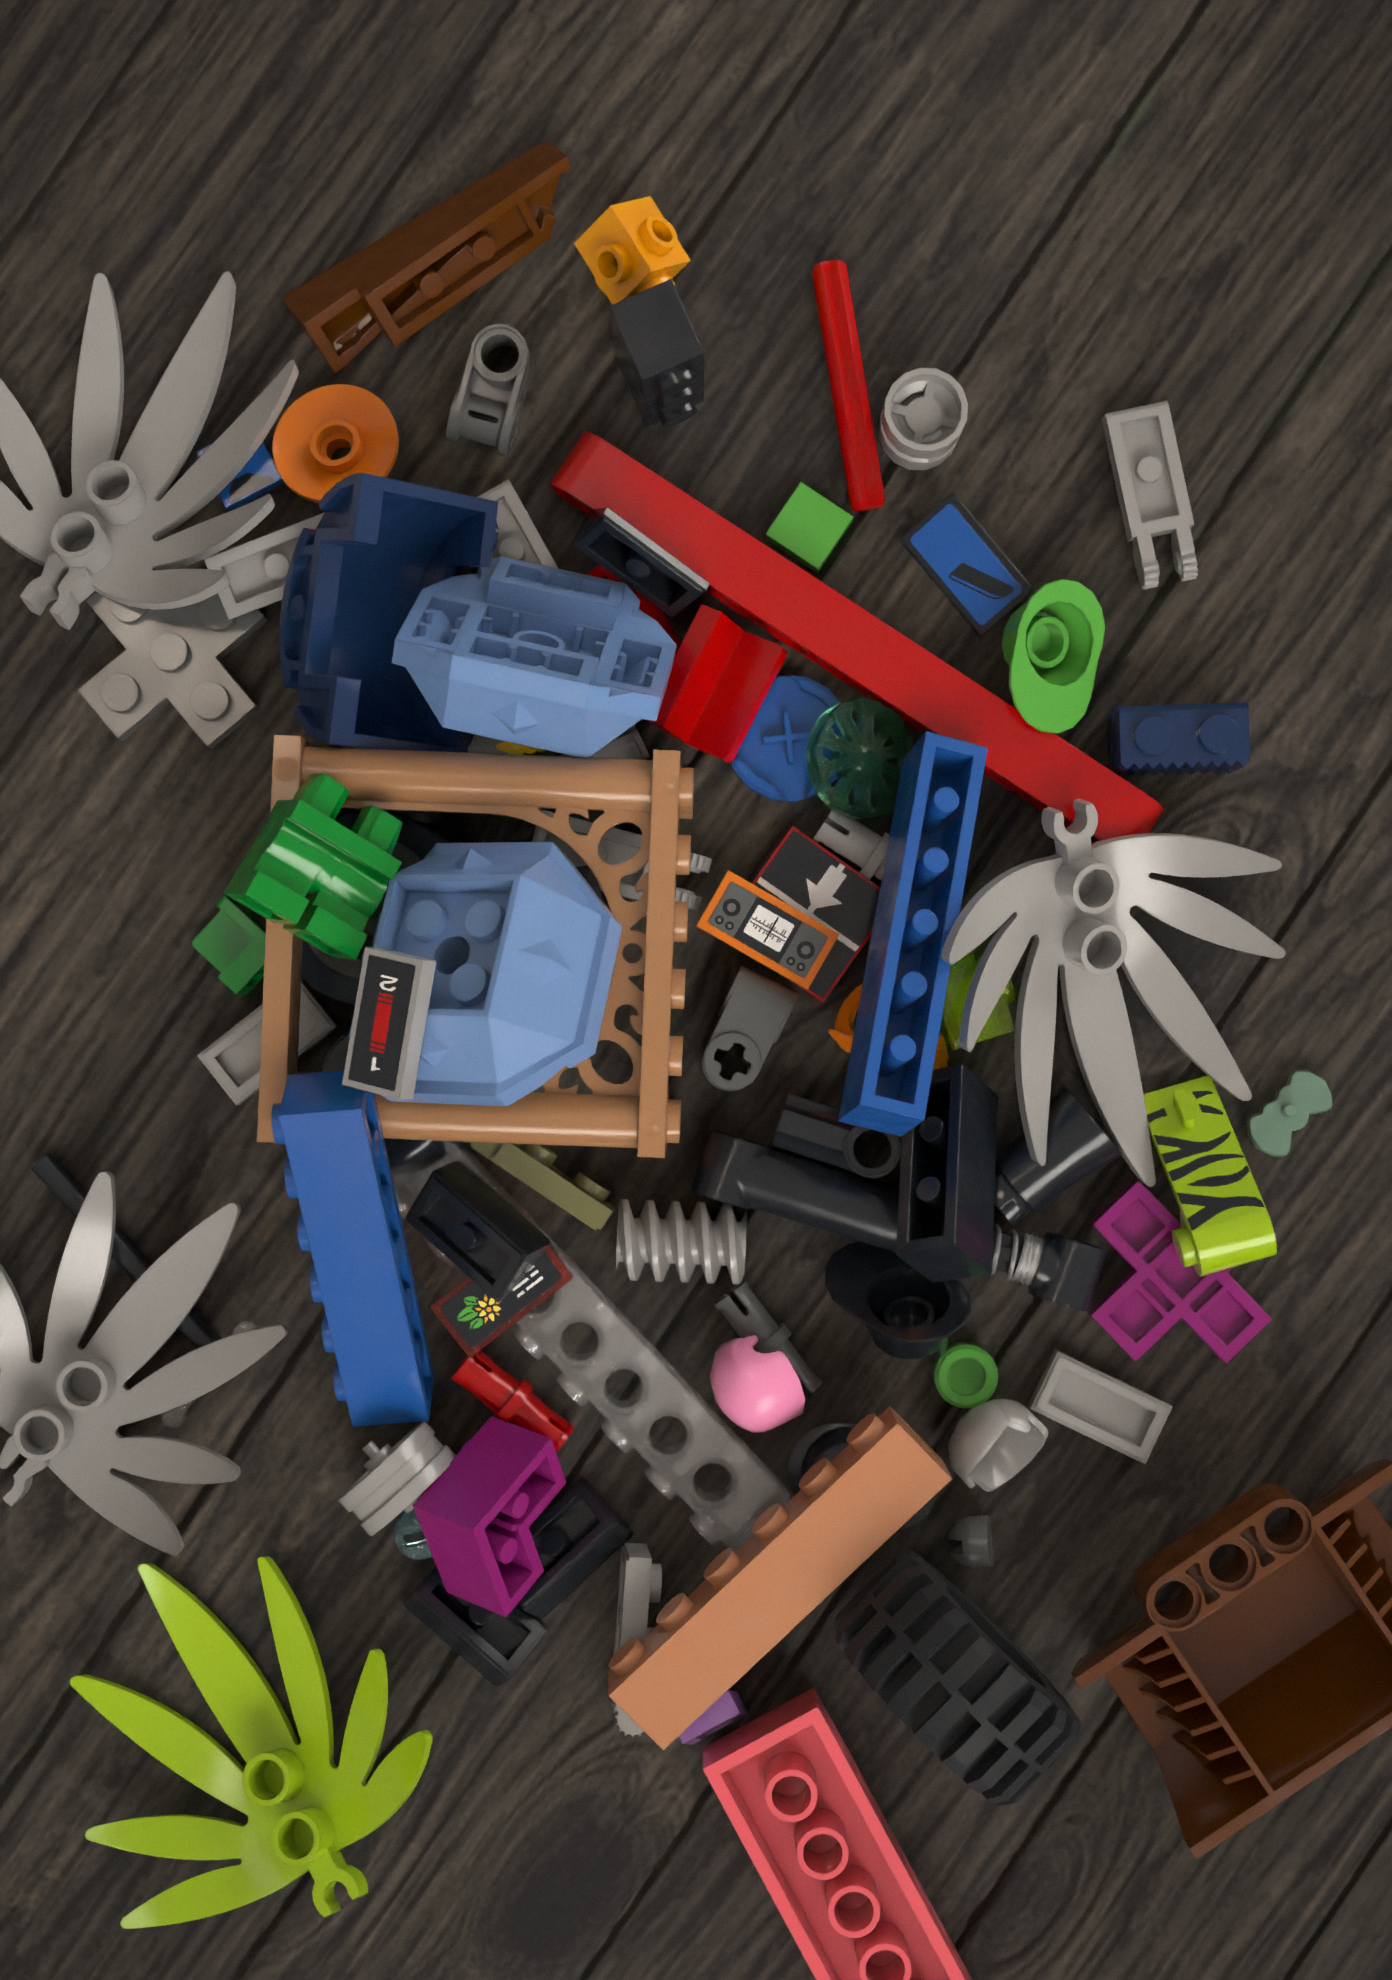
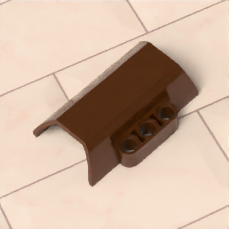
M1388 1458L1369 1463L1306 1507L1288 1490L1276 1484H1262L1246 1492L1150 1557L1137 1569L1133 1578V1593L1137 1602L1146 1612V1615L1078 1660L1071 1672L1081 1689L1102 1675H1105L1153 1749L1173 1802L1185 1843L1196 1860L1392 1727V1529L1368 1496L1392 1480V1461ZM1288 1507V1521L1272 1533H1266L1264 1531V1522L1267 1515L1276 1508ZM1224 1544L1235 1545V1556L1232 1560L1219 1569L1209 1568L1210 1557L1218 1547ZM1170 1581L1182 1583V1590L1179 1596L1164 1606L1154 1604L1156 1592L1163 1584Z

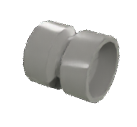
M918 368L904 373L892 384L885 398L883 410L879 418L878 437L883 451L894 463L908 470H927L943 463L952 454L967 421L968 402L963 388L951 375L937 368Z

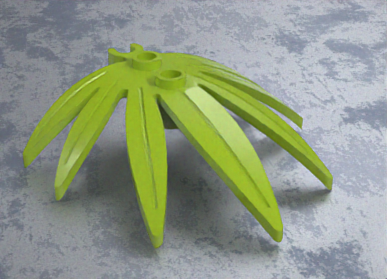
M269 1556L259 1557L257 1563L278 1660L301 1743H299L274 1690L243 1645L205 1604L169 1574L152 1563L139 1565L138 1572L197 1687L222 1728L247 1763L245 1768L207 1732L166 1705L135 1690L92 1675H78L70 1680L71 1687L141 1748L190 1783L248 1816V1823L246 1825L210 1816L169 1814L125 1819L88 1829L85 1833L87 1840L129 1852L183 1860H227L238 1858L242 1860L241 1864L219 1868L195 1876L156 1895L122 1918L120 1925L124 1929L171 1925L221 1914L264 1898L292 1883L308 1871H310L315 1881L312 1897L318 1912L324 1917L341 1910V1907L334 1895V1886L337 1881L346 1887L348 1895L352 1900L368 1893V1884L365 1876L358 1868L346 1864L340 1850L369 1835L390 1819L411 1795L425 1769L432 1745V1734L429 1730L419 1731L398 1744L384 1758L368 1783H366L381 1746L387 1717L388 1677L385 1655L381 1649L370 1650L351 1705L339 1766L337 1767L334 1764L331 1703L320 1654L310 1626L294 1592L274 1560Z

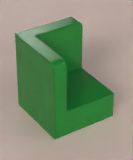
M224 895L216 904L221 910L194 938L192 945L221 972L218 978L236 995H248L264 978L266 926L242 904Z

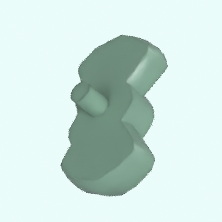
M1308 1070L1291 1071L1286 1085L1276 1090L1274 1099L1263 1104L1258 1113L1249 1116L1246 1120V1132L1255 1149L1271 1156L1283 1157L1288 1155L1291 1147L1292 1131L1305 1127L1309 1115L1327 1112L1332 1108V1093L1323 1077Z

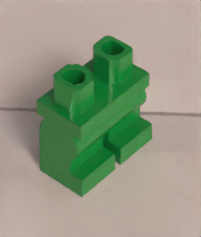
M314 773L302 784L292 800H277L268 816L270 820L258 834L223 894L273 923L284 924L283 929L333 958L356 960L368 936L363 930L369 918L380 904L386 891L388 880H393L402 863L393 857L391 853L396 845L403 823L386 811L373 805L364 806L354 826L349 830L336 822L335 818L350 791L328 775Z

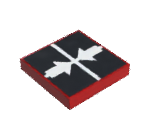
M792 826L752 884L840 934L809 989L806 990L800 987L823 1003L872 935L880 887Z

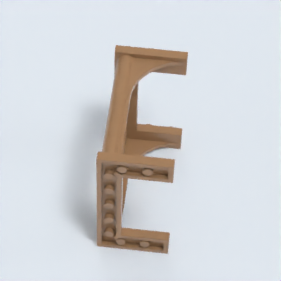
M274 735L271 811L277 800H292L298 789L311 774L323 773L341 783L350 791L341 809H363L364 806L373 805L379 809L391 811L490 814L523 820L552 833L569 845L584 860L600 883L611 913L622 925L614 972L598 1042L610 1040L619 1044L627 1051L633 1063V1074L629 1081L623 1084H613L604 1080L593 1068L589 1057L574 1067L578 1068L582 1080L593 1091L592 1094H578V1084L567 1089L559 1088L560 1076L565 1069L569 1068L567 1066L543 1084L545 1092H531L509 1106L388 1101L383 1096L375 1093L384 1139L638 1148L637 1157L665 1158L667 1143H679L681 1126V1100L669 1099L668 1076H682L683 1036H670L671 1009H684L686 969L673 968L674 942H687L688 902H676L675 898L676 875L690 874L691 835L678 834L680 831V819L693 818L694 768H682L681 751L653 750V760L580 758L569 756L315 747L302 736ZM540 809H556L553 817H550L541 812ZM589 810L604 811L593 822L587 835H578L571 829L570 814H578L589 819ZM622 823H633L638 826L642 831V843L632 858L617 865L607 864L601 860L599 844L608 830ZM649 862V872L639 878L635 887L637 893L643 892L642 896L635 902L624 900L620 894L621 879L638 872ZM647 916L646 934L630 930ZM266 919L257 1142L275 1143L271 1124L272 1106L274 1103L282 1102L288 1075L317 1072L297 1071L303 940L283 929L284 924L273 923ZM629 944H637L642 949V958L637 963H628L623 957V950ZM645 974L644 992L629 980V976ZM628 1004L637 1010L638 1016L631 1015L630 1021L633 1029L642 1035V1046L632 1036L615 1027V1013L620 1006Z

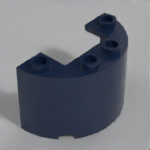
M366 473L352 474L336 483L318 502L320 510L326 512L315 530L303 528L287 573L281 606L279 645L284 687L296 689L301 705L296 706L293 713L308 734L328 744L363 749L468 753V746L472 742L474 734L443 728L406 667L393 664L392 657L395 638L423 588L455 576L456 568L491 567L492 552L497 545L499 535L496 522L498 502Z

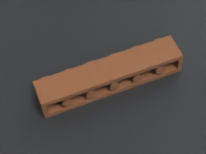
M891 1406L881 1415L877 1416L875 1413H871L857 1423L847 1436L846 1441L849 1445L831 1462L824 1458L815 1463L799 1482L801 1490L783 1507L776 1503L766 1509L751 1528L753 1535L736 1551L728 1548L715 1557L703 1574V1577L706 1579L688 1597L684 1593H679L673 1597L659 1612L656 1618L658 1625L641 1641L636 1637L631 1638L611 1658L608 1665L610 1668L608 1671V1696L663 1751L952 1480L944 1461Z

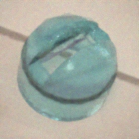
M412 1509L409 1513L404 1512L397 1521L394 1529V1541L399 1551L406 1557L414 1560L428 1559L432 1557L426 1540L407 1544L403 1535L422 1531L416 1513Z

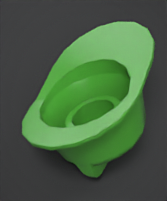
M1059 579L1044 584L1029 598L1027 603L1020 606L1010 616L1004 627L1002 649L1004 659L1009 665V688L1014 706L1025 722L1040 732L1057 734L1073 728L1085 715L1092 696L1098 659L1103 645L1105 623L1102 607L1095 595L1080 582Z

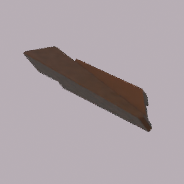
M543 142L289 292L283 297V302L334 373L346 366L381 331H383L387 339L394 346H397L550 239L556 219L551 209L560 175L564 172H569L571 163L568 157L550 142Z

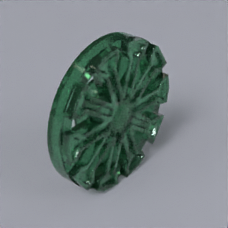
M860 698L833 705L816 721L808 740L807 767L816 793L831 810L850 819L875 818L894 810L903 759L914 746L911 734L907 735L903 727L905 723L899 714L891 708H886L880 704V701ZM853 710L857 713V726L852 718ZM874 716L880 721L875 730ZM833 722L838 726L843 738L834 733L831 727ZM891 735L895 744L883 747ZM825 747L833 751L832 760L830 761L826 757H822L823 748ZM898 757V768L886 760ZM832 773H836L839 778L834 787H831L827 781L831 778ZM884 779L893 783L891 791ZM854 788L853 804L850 805L848 804V795ZM871 792L876 800L874 807L871 804Z

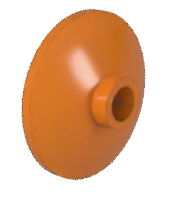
M327 385L302 395L283 413L273 436V459L281 478L293 492L306 500L318 503L336 483L352 474L366 473L386 478L396 461L399 448V434L392 413L375 394L353 385ZM340 448L351 449L345 457L331 460L336 450Z

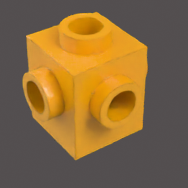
M651 196L610 205L574 243L593 273L598 287L608 297L612 305L672 279L691 261L678 241L675 229L663 217Z

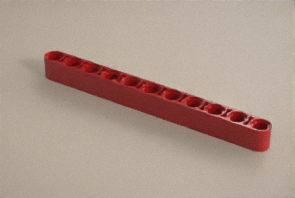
M584 431L550 482L549 486L555 493L585 514L592 509L608 507L710 584L705 591L707 594L920 733L924 734L927 731L987 747L984 775L1041 812L1047 807L1062 811L1066 828L1075 819L1073 800L1083 799L1093 803L1098 814V825L1091 837V844L1124 835L1150 833L1163 813L1164 808L1145 792L1056 734L1038 731L1025 722L1016 708L599 436Z

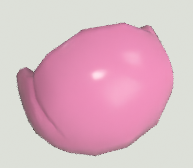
M755 1335L732 1339L723 1343L717 1349L710 1373V1381L716 1403L723 1413L741 1428L752 1433H762L803 1414L805 1396L800 1379L785 1354L780 1351L771 1353L756 1352L753 1349L754 1345L758 1342V1338Z

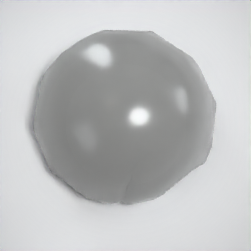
M1000 1398L978 1404L958 1420L950 1438L948 1450L951 1468L969 1488L975 1487L976 1483L987 1492L993 1491L1013 1478L1032 1461L1044 1446L1049 1434L1048 1430L1025 1406L1017 1401Z

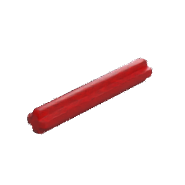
M843 260L823 261L814 265L812 278L850 507L853 511L874 510L883 506L885 495L847 266Z

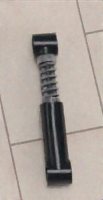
M712 1129L709 1130L691 1191L731 1205L764 1211L896 1253L898 1186L779 1152L768 1146ZM998 1224L993 1225L991 1275L996 1270L1007 1273L1008 1280H1016L1017 1283L1021 1281L1022 1284L1026 1283L1029 1289L1028 1293L1033 1296L1066 1307L1089 1312L1107 1250L1048 1231L1041 1238L1033 1237L1032 1234L1028 1235V1233L1018 1237L1015 1229L1005 1233L1001 1231Z

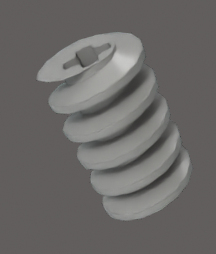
M620 1199L617 1222L616 1269L619 1262H624L629 1279L637 1281L645 1263H650L655 1281L662 1282L670 1265L675 1264L681 1282L688 1283L696 1265H701L707 1283L714 1284L721 1266H727L732 1283L740 1284L745 1272L747 1208L742 1220L737 1221L732 1205L722 1203L716 1220H711L705 1202H697L691 1218L685 1219L680 1202L671 1201L665 1218L662 1219L659 1218L654 1201L646 1200L639 1218H635L628 1199Z

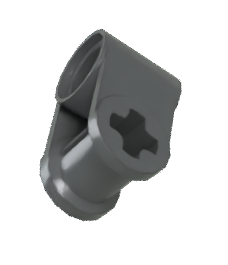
M493 324L483 328L476 334L471 344L462 382L456 391L450 409L446 429L447 440L458 442L462 437L497 447L498 455L509 457L512 453L521 424L523 402L533 367V361L525 338L517 329L507 324ZM510 346L519 353L516 365L504 373H495L487 369L486 359L489 353L496 347Z
M741 965L718 1013V1023L703 1053L701 1061L703 1074L710 1084L717 1089L729 1092L743 1089L754 1081L762 1068L772 1044H775L799 992ZM735 1045L743 1050L740 1060L748 1065V1069L745 1074L736 1072L727 1080L719 1075L722 1065L713 1059L717 1050L726 1053Z

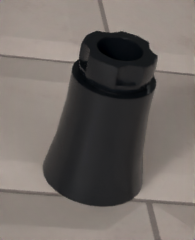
M1066 1086L1049 1105L1047 1151L1044 1166L1031 1159L1024 1131L996 1154L994 1204L1013 1225L1024 1219L1031 1212V1209L1037 1213L1059 1194L1090 1173L1123 1156Z

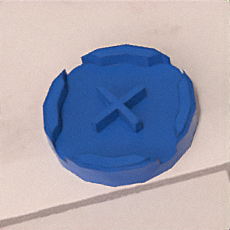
M792 675L790 677H776L734 760L730 762L732 770L749 790L771 801L798 802L819 795L837 780L850 755L851 730L845 708L829 688L808 677Z

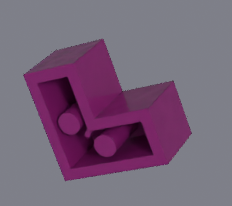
M491 1416L479 1431L464 1444L461 1451L451 1461L450 1466L413 1504L414 1511L447 1593L507 1617L544 1572L529 1527L566 1484L551 1438Z

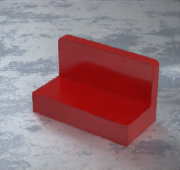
M701 604L674 657L657 721H647L672 739L730 763L734 760L787 656V651L777 643L744 631L721 611Z

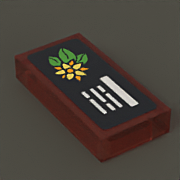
M549 1244L544 1254L505 1299L499 1303L468 1276L434 1302L430 1308L467 1356L471 1358L571 1281L574 1275Z

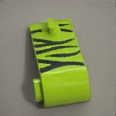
M1207 1075L1143 1094L1149 1133L1180 1208L1181 1228L1172 1230V1238L1177 1256L1183 1268L1193 1265L1197 1274L1202 1277L1276 1255L1277 1243L1269 1214L1212 1078Z

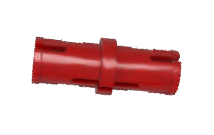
M477 1346L466 1355L457 1366L458 1369L450 1377L493 1411V1417L551 1438L556 1452L568 1439L567 1435L571 1434L574 1430V1425L566 1421L558 1413H555L531 1392L534 1386L524 1378L520 1382L517 1381L513 1376L495 1364Z

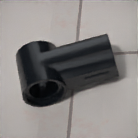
M792 1093L788 1094L772 1146L855 1172L866 1178L875 1179L886 1176L896 1167L901 1156V1144L898 1136L881 1132L889 1139L891 1145L890 1154L882 1164L866 1166L855 1157L853 1146L856 1138L861 1133L872 1129L839 1122V1108Z

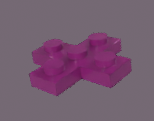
M1134 1179L1089 1222L1133 1269L1088 1314L1135 1362L1175 1323L1182 1319L1217 1357L1227 1364L1272 1320L1255 1300L1230 1276L1228 1272L1234 1267L1202 1277L1197 1274L1193 1265L1183 1268L1177 1256L1172 1238V1230L1181 1228V1224L1139 1180Z

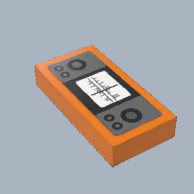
M729 870L696 925L701 930L806 990L809 989L840 935Z

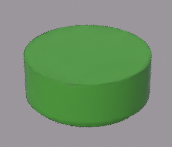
M958 1342L949 1345L945 1353L934 1362L932 1375L935 1387L942 1398L953 1406L973 1408L978 1404L986 1402L993 1395L997 1387L998 1370L993 1358L985 1349L974 1343Z

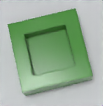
M800 482L767 531L765 539L815 573H818L852 523L853 516Z

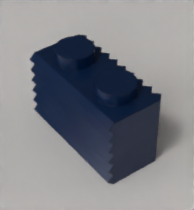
M1243 702L1118 706L1107 716L1108 769L1117 775L1124 773L1127 777L1135 772L1140 777L1147 772L1152 776L1160 772L1165 776L1172 772L1180 775L1186 771L1190 775L1198 771L1203 775L1210 771L1218 774L1224 770L1230 774L1244 767L1250 761L1248 704Z

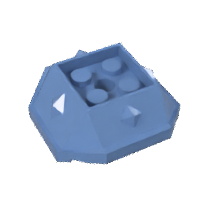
M500 556L491 560V567H478L476 574L452 576L423 588L395 638L392 663L406 667L443 728L575 757L589 758L641 719L657 721L671 674L677 645L656 620L639 609L640 600L626 583Z
M553 842L436 843L422 861L396 872L393 880H389L383 908L378 915L372 943L369 947H379L436 960V967L413 1099L399 1100L383 1096L388 1101L509 1106L541 1087L565 1066L571 1069L596 1053L622 925L599 899L568 857Z

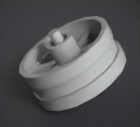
M425 1421L418 1424L393 1447L387 1443L379 1449L373 1441H370L362 1449L370 1457L364 1464L367 1471L337 1500L347 1512L352 1511L361 1521L359 1525L369 1536H373L403 1510L409 1513L414 1509L413 1504L450 1466L451 1461L456 1457L447 1445H442L435 1438L434 1430Z

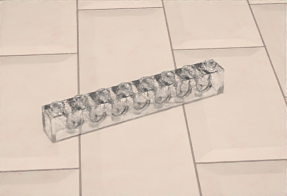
M461 1142L457 1146L454 1145L442 1157L426 1166L409 1171L391 1172L402 1218L406 1217L433 1170L454 1161H460L548 1237L551 1242L545 1253L562 1274V1279L553 1285L554 1300L550 1305L544 1308L526 1306L512 1317L519 1325L513 1331L514 1336L534 1358L540 1360L546 1354L563 1372L557 1378V1381L575 1402L583 1407L590 1400L607 1418L601 1424V1427L623 1452L628 1453L634 1447L651 1465L645 1471V1474L665 1497L671 1500L678 1494L693 1509L695 1513L689 1517L690 1522L712 1546L715 1547L720 1541H723L728 1548L736 1551L753 1535L751 1528L766 1509L776 1503L783 1507L790 1500L789 1491L785 1484ZM425 1239L428 1246L444 1263L450 1267L454 1265L429 1240ZM575 1322L587 1323L597 1332L599 1344L590 1353H573L566 1347L563 1341V1330ZM619 1369L631 1370L640 1377L643 1389L634 1399L619 1400L608 1391L606 1385L608 1376ZM664 1416H673L681 1420L687 1429L684 1440L671 1447L658 1444L650 1433V1427L657 1419ZM708 1463H717L724 1466L731 1475L729 1484L723 1490L715 1493H709L700 1489L694 1480L695 1473L700 1467Z

